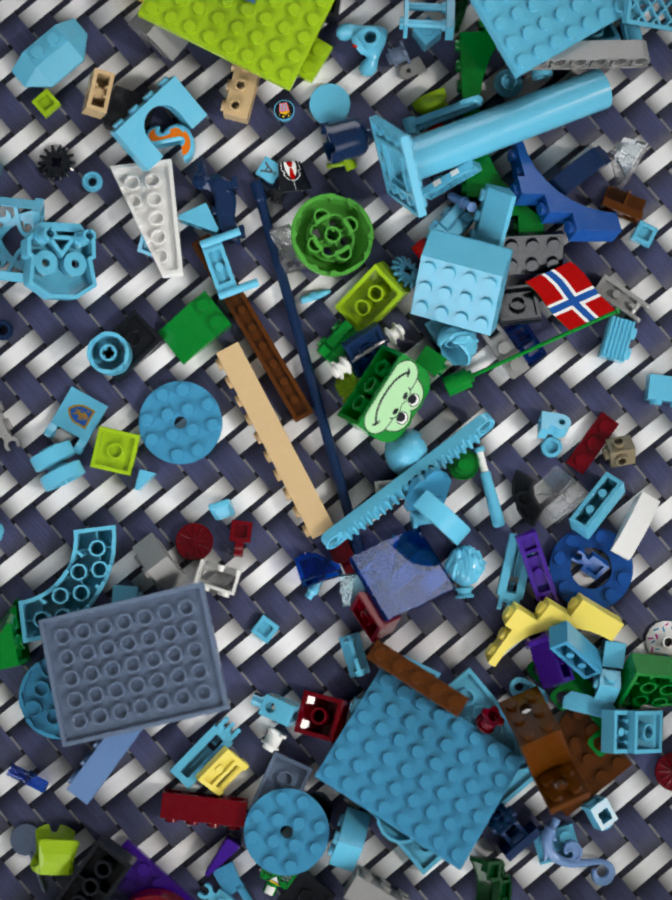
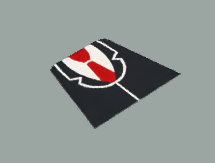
M300 161L278 163L279 192L313 189Z

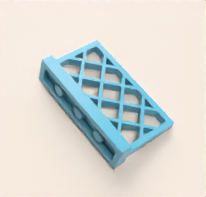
M625 0L622 23L672 32V14L670 15L667 9L672 4V0H667L665 3L663 0H643L645 6L642 10L638 4L640 0ZM656 1L660 7L657 12L653 8V4ZM632 8H634L637 15L631 20L630 14ZM647 11H649L651 15V18L648 22L644 17V14ZM662 13L666 19L663 24L659 20V16Z

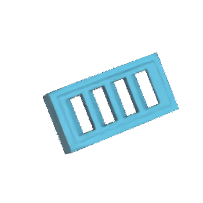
M224 499L208 506L217 521L235 515L230 499Z

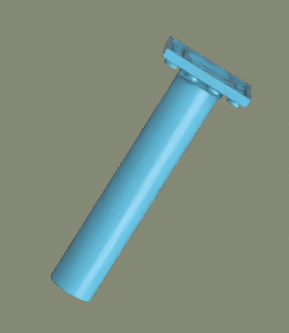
M592 69L414 137H410V135H407L378 115H373L369 117L387 194L418 218L427 215L425 209L427 201L421 192L423 187L422 179L608 109L612 105V91L605 74L600 69Z

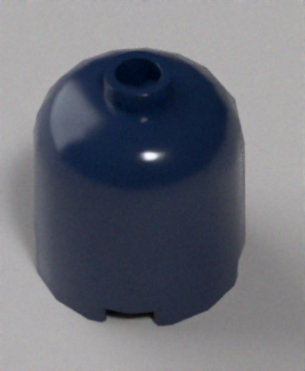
M351 117L321 123V135L325 134L327 142L323 143L326 157L328 161H331V164L360 157L367 152L369 140H372L371 129L369 127L366 128L361 119Z

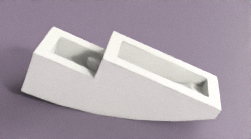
M643 491L635 497L629 513L624 517L610 551L628 561L631 559L660 504L659 500Z

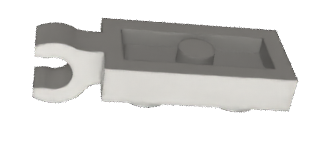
M0 400V437L4 441L5 449L10 452L12 451L10 448L12 441L16 442L17 447H21L22 444L20 439L12 436L11 430L13 426L9 418L4 417L2 411L5 409Z

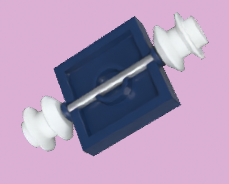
M373 322L342 342L341 345L347 359L340 356L338 363L331 362L332 367H330V370L334 377H339L343 380L344 373L351 375L352 371L358 379L362 377L381 345L388 347L387 343L395 346L397 345L396 340L398 338L402 341L404 340L405 331L403 327L392 322V328L388 329L385 327L383 333L380 325L377 322Z

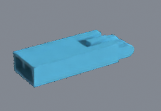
M513 533L508 535L496 591V594L499 595L496 606L497 610H501L503 602L506 603L505 608L508 605L510 606L513 601L520 604V600H523L528 579L514 537L517 534ZM510 576L519 578L516 591H513L515 583L509 581Z
M227 716L218 725L214 724L170 769V772L188 789L197 781L195 775L224 746L229 748L233 744L232 740L242 731L237 728L231 733L230 730L235 724L232 722L226 728L224 724L229 720ZM217 735L211 743L216 746L220 740L223 742L213 751L207 744Z

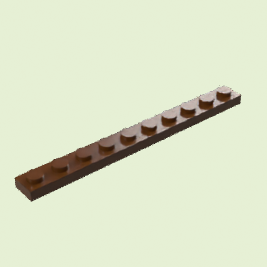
M208 233L205 236L191 243V245L212 279L205 256L203 254V250L199 242L201 240L211 237ZM244 292L223 299L295 422L297 423L314 413Z

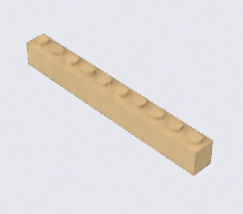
M236 342L217 352L218 358L215 359V362L220 371L225 370L228 377L224 379L228 387L235 389L237 395L234 398L238 406H244L247 412L244 417L248 425H253L257 432L253 434L258 444L263 443L266 449L263 454L268 463L273 462L276 468L273 470L277 481H283L285 488L282 490L287 500H293L295 506L292 509L297 519L301 517L305 524L301 526L307 537L311 536L314 539L325 533L334 524L239 342Z

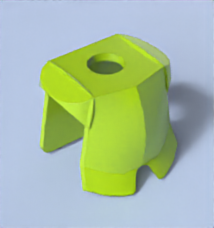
M49 824L35 830L36 853L30 862L31 869L39 875L69 876L75 871L73 861L79 847V841L74 840L75 831L62 824L59 825L57 832L51 831Z

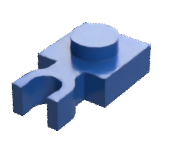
M580 546L577 547V552L581 554L580 556H576L573 553L570 555L572 561L581 563L579 565L580 570L594 580H597L610 567L607 560L593 551L590 555L586 554L585 550Z

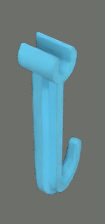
M478 94L417 118L415 116L407 117L402 120L405 133L412 137L418 135L422 129L472 112L483 105V97Z

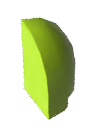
M444 87L423 95L415 100L412 106L421 115L449 106L445 99L447 95Z

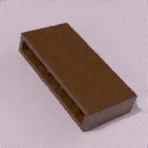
M379 640L375 642L366 656L368 660L457 717L460 716L470 700Z

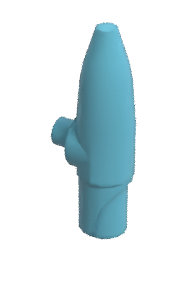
M324 289L300 296V301L304 304L320 299L331 293V290Z

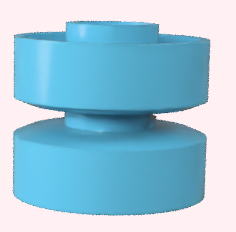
M70 440L47 446L30 459L35 472L49 471L39 479L45 492L64 486L86 473L80 460L65 462L76 454Z

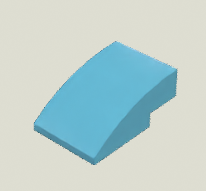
M602 709L601 752L610 754L662 753L663 710Z

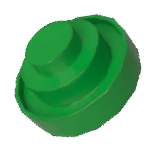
M466 450V454L460 453V459L453 458V464H447L451 476L459 480H467L476 474L479 466L478 459L471 451Z

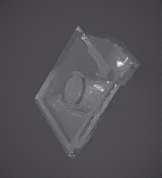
M626 137L621 142H615L610 152L613 153L611 165L617 188L622 189L630 180L650 144Z
M557 465L534 487L538 503L544 507L543 511L556 524L571 513L589 494L574 478Z

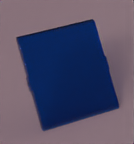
M419 527L391 539H386L378 543V545L348 559L384 622L422 607L427 602L456 588Z

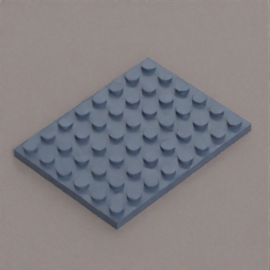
M204 582L38 620L62 747L231 709Z

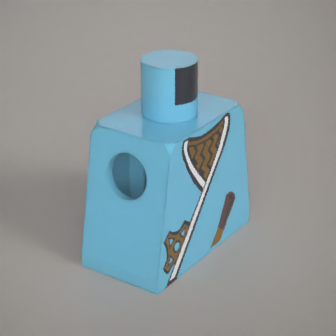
M255 692L251 700L252 705L260 708V715L286 727L296 725L300 703L274 693H267L264 696ZM272 703L275 705V710L272 709Z

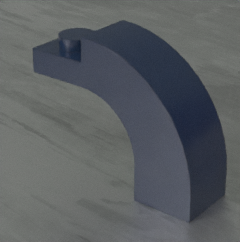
M598 145L572 162L549 183L567 197L585 180L607 166L611 159Z

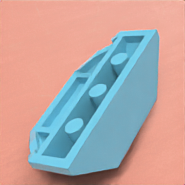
M74 18L56 24L22 52L11 72L25 88H53L84 62L88 34Z

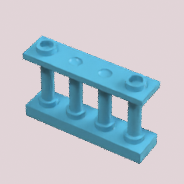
M404 0V17L400 16L399 29L403 30V38H407L408 28L441 29V31L445 32V40L453 41L455 0H445L442 3L409 2V0ZM409 11L441 12V14H445V18H442V20L409 19Z

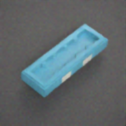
M470 160L463 165L452 168L451 172L434 178V182L421 189L422 195L429 200L438 197L481 172L482 167L480 163Z

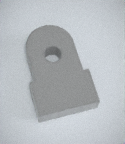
M420 56L410 60L411 64L401 67L399 74L402 79L408 80L427 71Z

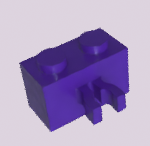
M549 641L530 649L543 689L555 688L575 680L572 668L549 648Z

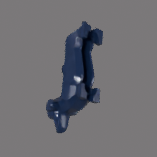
M201 161L198 162L197 172L192 176V184L197 190L209 191L214 195L215 205H211L213 218L218 220L220 233L237 228L235 222L237 202L233 192L234 190H239L237 176H233L231 180L219 174L209 176L205 164ZM239 225L241 235L229 240H233L237 245H240V239H246L244 225Z

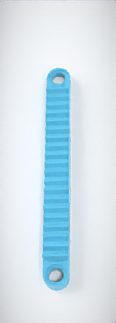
M482 413L323 533L321 541L327 549H333L346 539L353 540V534L359 535L360 529L366 530V524L372 525L373 519H380L379 514L386 515L387 508L392 510L394 503L400 504L399 499H406L410 483L415 477L423 475L426 470L432 467L446 469L447 463L453 464V458L460 459V453L466 454L467 448L473 449V443L479 444L480 438L494 427V419L488 413Z

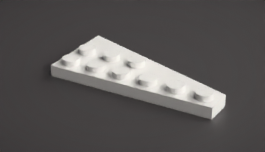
M172 159L159 160L149 171H142L136 163L110 166L162 278L184 276Z

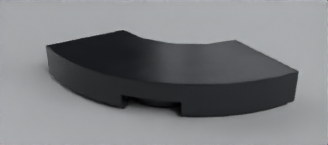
M518 469L515 471L512 480V495L520 516L534 527L544 507L538 503L535 497L534 485L536 479Z

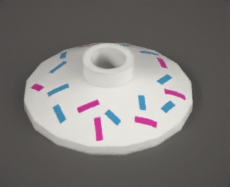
M672 621L657 622L649 628L646 634L645 645L650 655L672 657ZM670 638L671 644L669 646H666L664 643L665 639Z

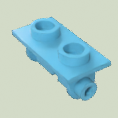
M359 632L339 637L350 678L360 677L369 673L370 668Z

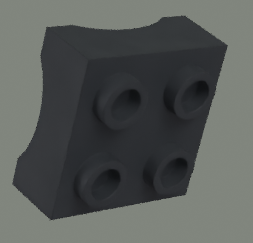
M115 85L110 108L103 124L105 129L112 131L114 129L112 125L120 118L124 120L129 115L127 111L135 104L139 106L144 101L142 97L145 94L133 92ZM155 107L150 110L145 118V133L149 129Z

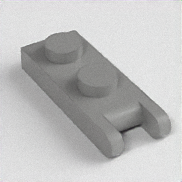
M606 274L603 275L595 287L597 292L611 306L618 307L620 312L636 323L641 321L635 315L640 306L647 310L651 307L647 302Z
M497 323L496 327L498 333L491 338L488 335L481 334L498 361L519 353L499 323ZM522 356L502 364V367L512 380L530 369Z

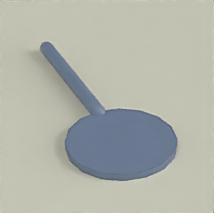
M21 824L14 829L10 842L15 852L24 856L29 855L30 859L33 858V853L36 852L35 830L37 827L31 824ZM36 873L42 892L45 893L46 887L42 876Z

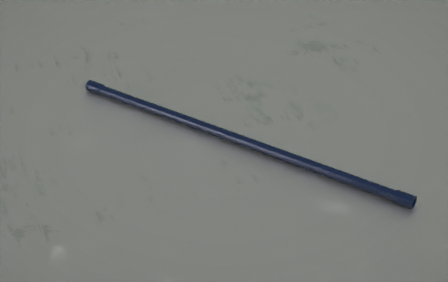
M255 181L250 183L254 201L257 204L345 517L353 511V507L266 202L267 198L262 181ZM353 534L351 546L356 563L367 561V553L360 534Z

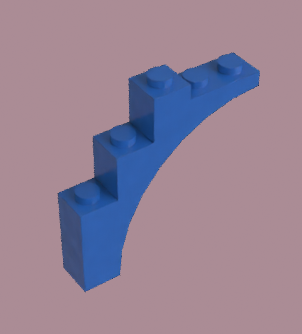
M523 141L514 144L508 151L507 159L510 162L514 179L510 189L516 196L514 206H537L536 211L540 217L541 224H564V231L569 242H613L622 231L617 213L599 211L581 205L560 193L546 181L534 166Z

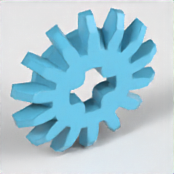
M397 256L396 260L391 262L395 265L391 266V269L394 270L392 274L398 278V282L403 283L404 287L409 285L410 289H413V285L416 286L419 268H415L417 263L411 264V258L406 259L404 256H401V258ZM407 269L411 274L405 273L404 270Z

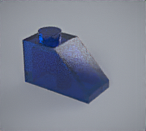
M304 552L294 558L303 588L343 576L340 564L315 552Z

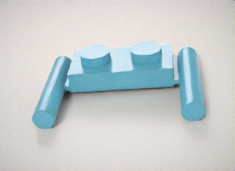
M239 227L199 241L220 300L259 286L257 278L237 285L222 244L223 241L240 236Z

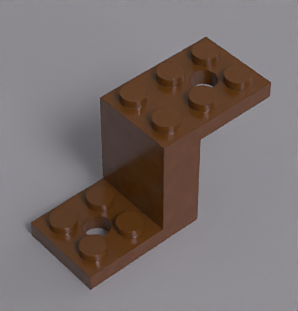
M538 686L499 702L500 708L516 737L527 768L551 815L590 798V793L571 759L561 728ZM525 709H531L528 713H522ZM561 785L567 786L564 790H557Z

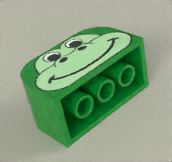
M381 345L337 416L357 430L381 442L395 441L404 433L405 429L411 424L417 410L421 408L430 389L429 374L423 367L404 353Z

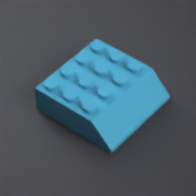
M432 228L421 254L410 314L490 336L497 327L513 249Z

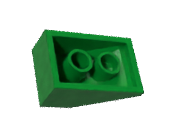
M204 291L182 309L158 333L184 365L233 326L206 291Z

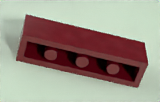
M164 789L160 818H165V821L170 823L183 820L189 825H198V822L207 823L206 826L217 828L219 825H226L228 829L240 830V827L244 828L248 798L224 795L219 797L215 794Z

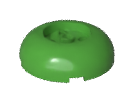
M333 193L315 196L299 208L291 225V243L297 258L305 267L316 274L327 277L347 275L358 269L370 255L374 240L371 220L366 211L349 197L345 198ZM330 221L336 222V223H337V227H335V226H330V225H329V222H330ZM313 230L319 231V238L312 234ZM346 238L348 245H341L340 239ZM324 248H329L330 251H331V254H330V255H326V254L323 252V249H324Z

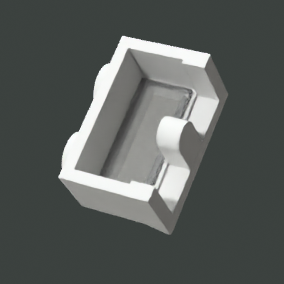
M201 559L193 583L204 582L207 592L210 589L218 591L217 595L229 598L230 595H235L242 571Z

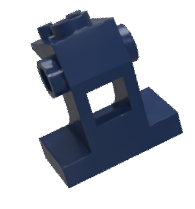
M501 803L495 809L489 820L490 823L487 825L495 835L499 833L507 841L500 847V850L511 861L542 833L532 821L523 827L515 818L518 815L510 805L506 808Z

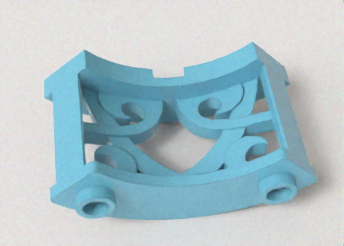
M0 196V206L13 207L15 213L13 218L7 210H5V217L0 215V223L4 224L0 228V268L10 263L7 271L0 270V280L23 283V273L12 272L14 267L20 271L24 270L25 260L20 257V261H18L21 255V248L12 256L2 239L16 225L22 236L27 237L37 223L45 222L44 199L27 200ZM18 208L31 209L32 211L19 213ZM23 221L25 227L28 224L31 225V230L29 232L24 231L22 226Z

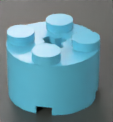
M102 332L95 336L88 344L87 358L95 370L104 375L116 376L124 373L131 364L133 356L131 346L127 340L115 332ZM111 349L114 352V356H111L109 359L105 354L110 352Z

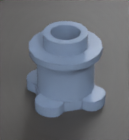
M402 40L399 41V46L393 49L387 48L389 53L385 54L389 65L394 64L395 68L398 64L407 61L408 65L411 64Z

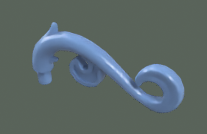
M553 816L542 832L543 860L546 861L549 857L554 863L569 868L603 865L607 869L606 873L603 876L597 875V869L594 867L591 869V878L599 886L611 883L615 877L613 864L608 860L599 858L580 859L583 854L582 847L575 840L566 841L562 847L565 855L571 852L569 857H564L555 850L553 841H557L555 837L556 828L561 820Z

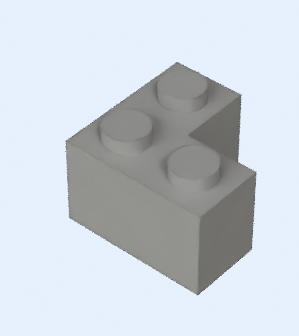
M138 13L128 24L141 39L151 43L163 57L172 62L188 44L187 40L138 17Z
M152 532L132 547L136 553L134 556L135 560L141 567L143 566L142 572L148 579L153 578L152 582L159 590L162 588L164 590L177 588L188 579L179 564L170 556L163 543Z

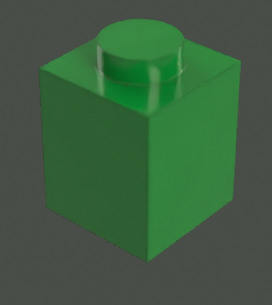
M427 345L415 361L433 378L437 374L441 376L447 367L444 364L447 359Z

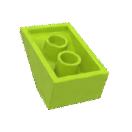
M384 261L374 264L335 306L358 332L373 322L379 323L412 291L408 286L404 287L402 282L397 281L398 278L392 274L394 271Z

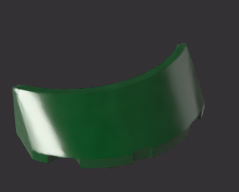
M470 855L469 860L474 867L477 882L476 900H511L510 874L505 872L504 861L498 858Z

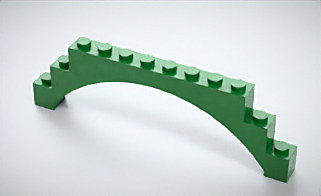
M478 18L479 31L459 32L458 39L454 40L455 52H458L459 60H455V70L459 72L460 80H456V91L460 93V100L457 102L481 93L486 67L497 48L480 18ZM480 108L461 115V119L480 112ZM489 154L473 160L480 163L482 170L461 183V195H465L470 201H478L480 190L485 188L486 183L508 188L495 169ZM514 206L510 219H516V222L512 223L513 233L544 231V225L541 224L539 215L527 206Z

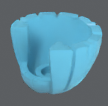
M406 428L404 433L395 441L386 442L384 447L387 465L397 475H401L428 453L427 445L421 439V433L410 428Z

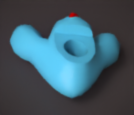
M340 24L336 29V36L341 41L351 39L352 47L356 48L361 55L366 57L359 66L361 75L366 77L373 76L377 71L378 60L386 44L387 29L376 25Z

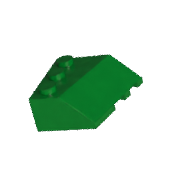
M19 599L14 600L0 621V670L20 666L31 660L28 643H23L18 606Z
M631 653L623 669H621V689L615 703H613L615 708L621 709V707L631 706L632 709H640V706L652 704L653 707L672 706V657Z

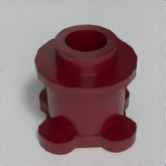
M492 706L490 709L484 708L476 718L477 727L486 734L492 733L496 725L502 726L504 724V719L500 716L499 709L496 706Z

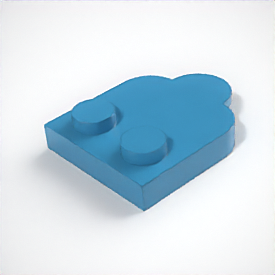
M437 467L429 468L423 475L415 477L411 481L403 505L407 512L416 510L413 505L426 490L430 491L442 503H445L451 485L450 477L446 472Z

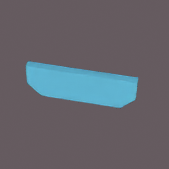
M574 691L564 695L561 702V709L602 718V709H616L612 702L594 699V696Z

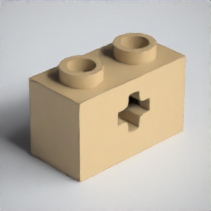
M94 68L89 76L81 114L102 119L106 115L115 78L114 73Z

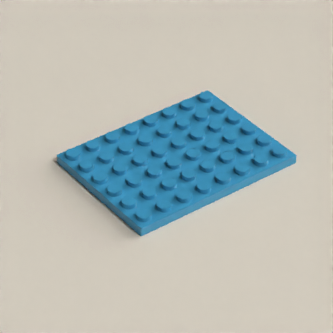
M380 667L314 777L458 870H461L524 758L493 737L483 733L465 719L453 715Z

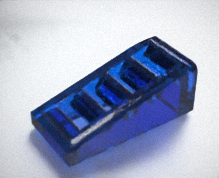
M528 324L511 325L505 330L519 352L524 351V347L530 342H533V345L530 347L540 343ZM522 328L523 331L516 335L515 332ZM528 335V338H526L524 341H519L522 337ZM540 347L538 352L531 357L527 353L523 355V358L531 366L547 355L543 347Z

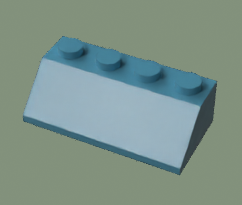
M488 183L485 184L484 189L481 188L479 194L480 207L475 210L473 221L476 222L474 229L470 230L468 238L503 247L516 196L510 188Z

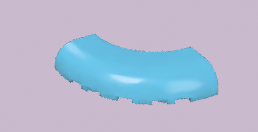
M116 525L73 530L74 543L71 560L61 577L45 592L35 597L18 601L23 643L42 639L38 620L88 609L94 604L101 594L113 567L117 541Z

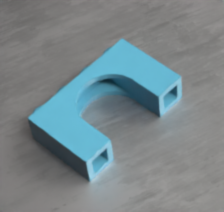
M165 76L157 83L159 87L154 92L150 90L142 97L144 101L139 106L135 104L127 111L129 115L124 120L120 118L112 125L114 129L110 134L142 171H149L164 157L145 133V118L150 110L154 107H164L171 111L179 122L188 129H193L207 116L206 112L176 76L169 78Z

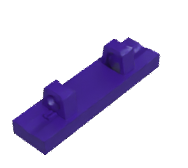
M531 529L515 535L514 537L537 604L543 601L545 597L560 604L536 530ZM536 552V554L530 555L528 557L526 556L527 554Z

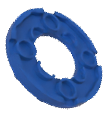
M598 527L589 540L572 530L561 537L555 544L550 554L548 568L556 593L565 602L569 603L570 599L579 592L606 608L617 602L626 593L632 580L633 562L632 557L628 561L610 551L617 536L616 534ZM578 546L583 549L597 548L608 556L611 563V574L602 586L595 589H587L578 585L573 579L570 555L578 553Z

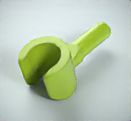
M353 158L334 164H326L327 169L345 166L346 171L357 167Z

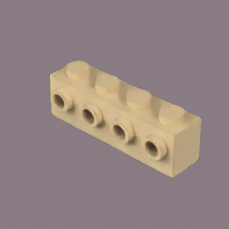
M232 63L231 72L234 73L232 80L228 79L226 91L228 96L227 99L222 101L221 111L223 112L224 119L248 124L260 77Z

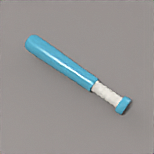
M485 447L473 448L472 451L476 453L481 471L480 477L492 525L494 528L503 527L505 520L491 472L488 470L484 455Z

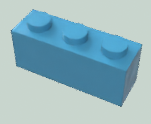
M566 620L549 627V648L585 680L602 673V652Z

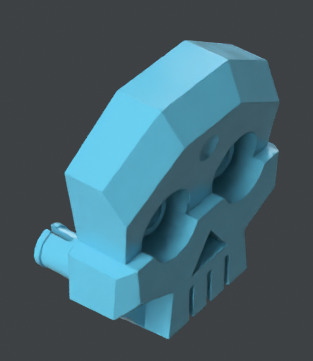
M37 223L33 231L21 241V258L25 260L23 270L24 286L44 300L69 301L78 299L95 288L97 283L92 261L96 258L95 231L93 229L85 230L81 224ZM43 260L47 263L46 267L42 264ZM72 261L76 264L75 268L72 266Z

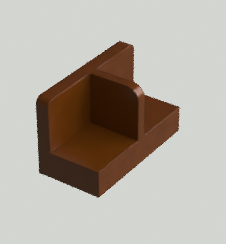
M608 186L599 209L617 213L618 217L637 224L643 216L642 211L646 200L631 195V190L624 192L615 187Z

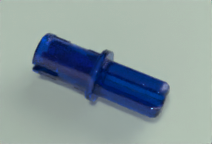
M14 763L10 766L11 769L8 770L7 776L22 782L23 786L28 785L41 793L46 791L49 785L48 781L34 775L33 771H27Z

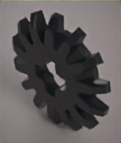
M51 145V152L45 148L44 151L47 155L40 154L39 156L44 159V161L38 162V165H44L40 172H47L45 175L46 179L52 175V181L54 182L56 177L63 181L62 175L64 174L69 178L70 176L67 171L74 172L70 164H76L75 161L70 160L74 156L73 153L66 154L69 150L68 148L61 151L62 145H59L57 150H55L54 145ZM56 158L58 160L61 158V167H52V159Z

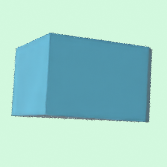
M207 203L188 210L178 217L179 222L213 235L220 234Z

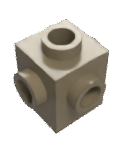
M630 435L605 439V448L602 449L604 460H608L611 468L636 464L635 446Z

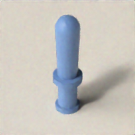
M450 192L447 195V199L450 202L458 204L459 208L463 210L467 209L472 213L477 209L476 203L470 202V199L467 197H462L455 192Z

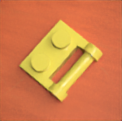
M224 746L195 777L220 797L224 793V789L243 770L246 771L250 766L243 758H240L228 747Z

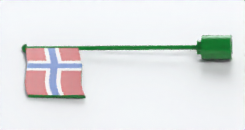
M568 262L524 282L539 295L552 315L568 331L477 372L472 373L470 370L466 371L465 368L443 377V384L449 396H454L473 387L474 377L614 314L619 315L620 309L618 307L613 308L597 292L586 275L575 264Z

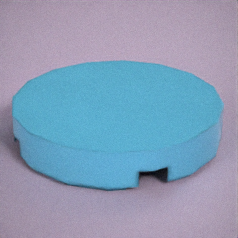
M323 84L316 88L310 97L309 107L311 114L319 123L345 119L350 110L349 95L339 85Z

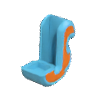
M174 124L169 126L164 132L161 131L160 126H153L147 130L146 135L157 149L181 144L185 164L192 161L196 153V144L191 131L187 127Z

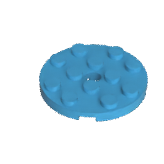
M174 381L158 387L147 397L139 415V431L145 446L153 455L172 464H190L206 457L217 444L222 432V414L217 401L206 389L192 382ZM179 417L186 419L187 424L182 429L175 426V420Z
M44 658L34 664L24 676L19 690V705L26 722L33 730L45 737L61 740L46 659Z
M295 788L272 790L259 798L248 812L244 825V840L247 850L252 859L261 868L270 873L283 876L300 874L314 866L326 850L329 840L327 816L318 801L302 790ZM283 826H290L293 833L290 837L285 838L281 835L280 830Z

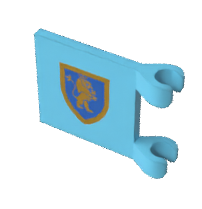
M71 387L52 421L45 429L44 435L52 439L58 427L80 438L75 444L74 450L76 454L81 455L108 406Z

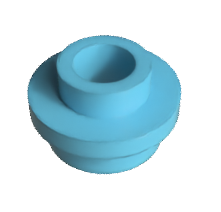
M91 171L83 176L82 185L88 192H97L103 185V179L99 173ZM91 179L96 180V184L93 186L89 185Z

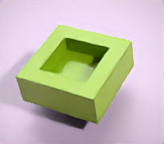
M47 88L31 101L46 119L62 106Z

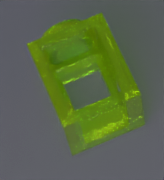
M344 373L343 380L339 377L335 379L336 383H334L339 397H343V405L357 384L353 374Z

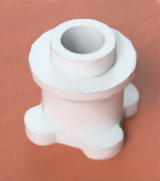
M269 725L265 738L260 741L263 743L262 747L273 753L274 750H280L278 747L283 739L286 740L287 735Z

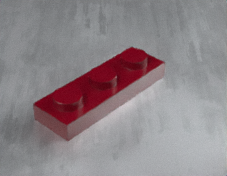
M601 412L565 463L583 475L605 445V439H609L619 423Z

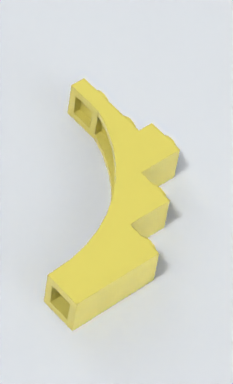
M579 592L570 599L567 609L548 597H545L543 601L537 604L535 613L513 601L502 613L505 627H501L494 643L488 645L485 656L487 662L495 667L505 652L516 643L534 634L547 631L549 627L566 620L576 629L596 633L610 641L615 638L624 624L619 616Z

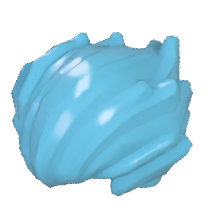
M452 325L443 327L436 338V344L441 350L440 354L452 365L459 366L469 365L473 355L477 352V342L479 341L476 338V332Z
M460 545L454 548L447 560H445L444 570L450 575L451 580L461 587H469L478 581L485 570L487 562L483 560L480 551L476 550L475 547Z

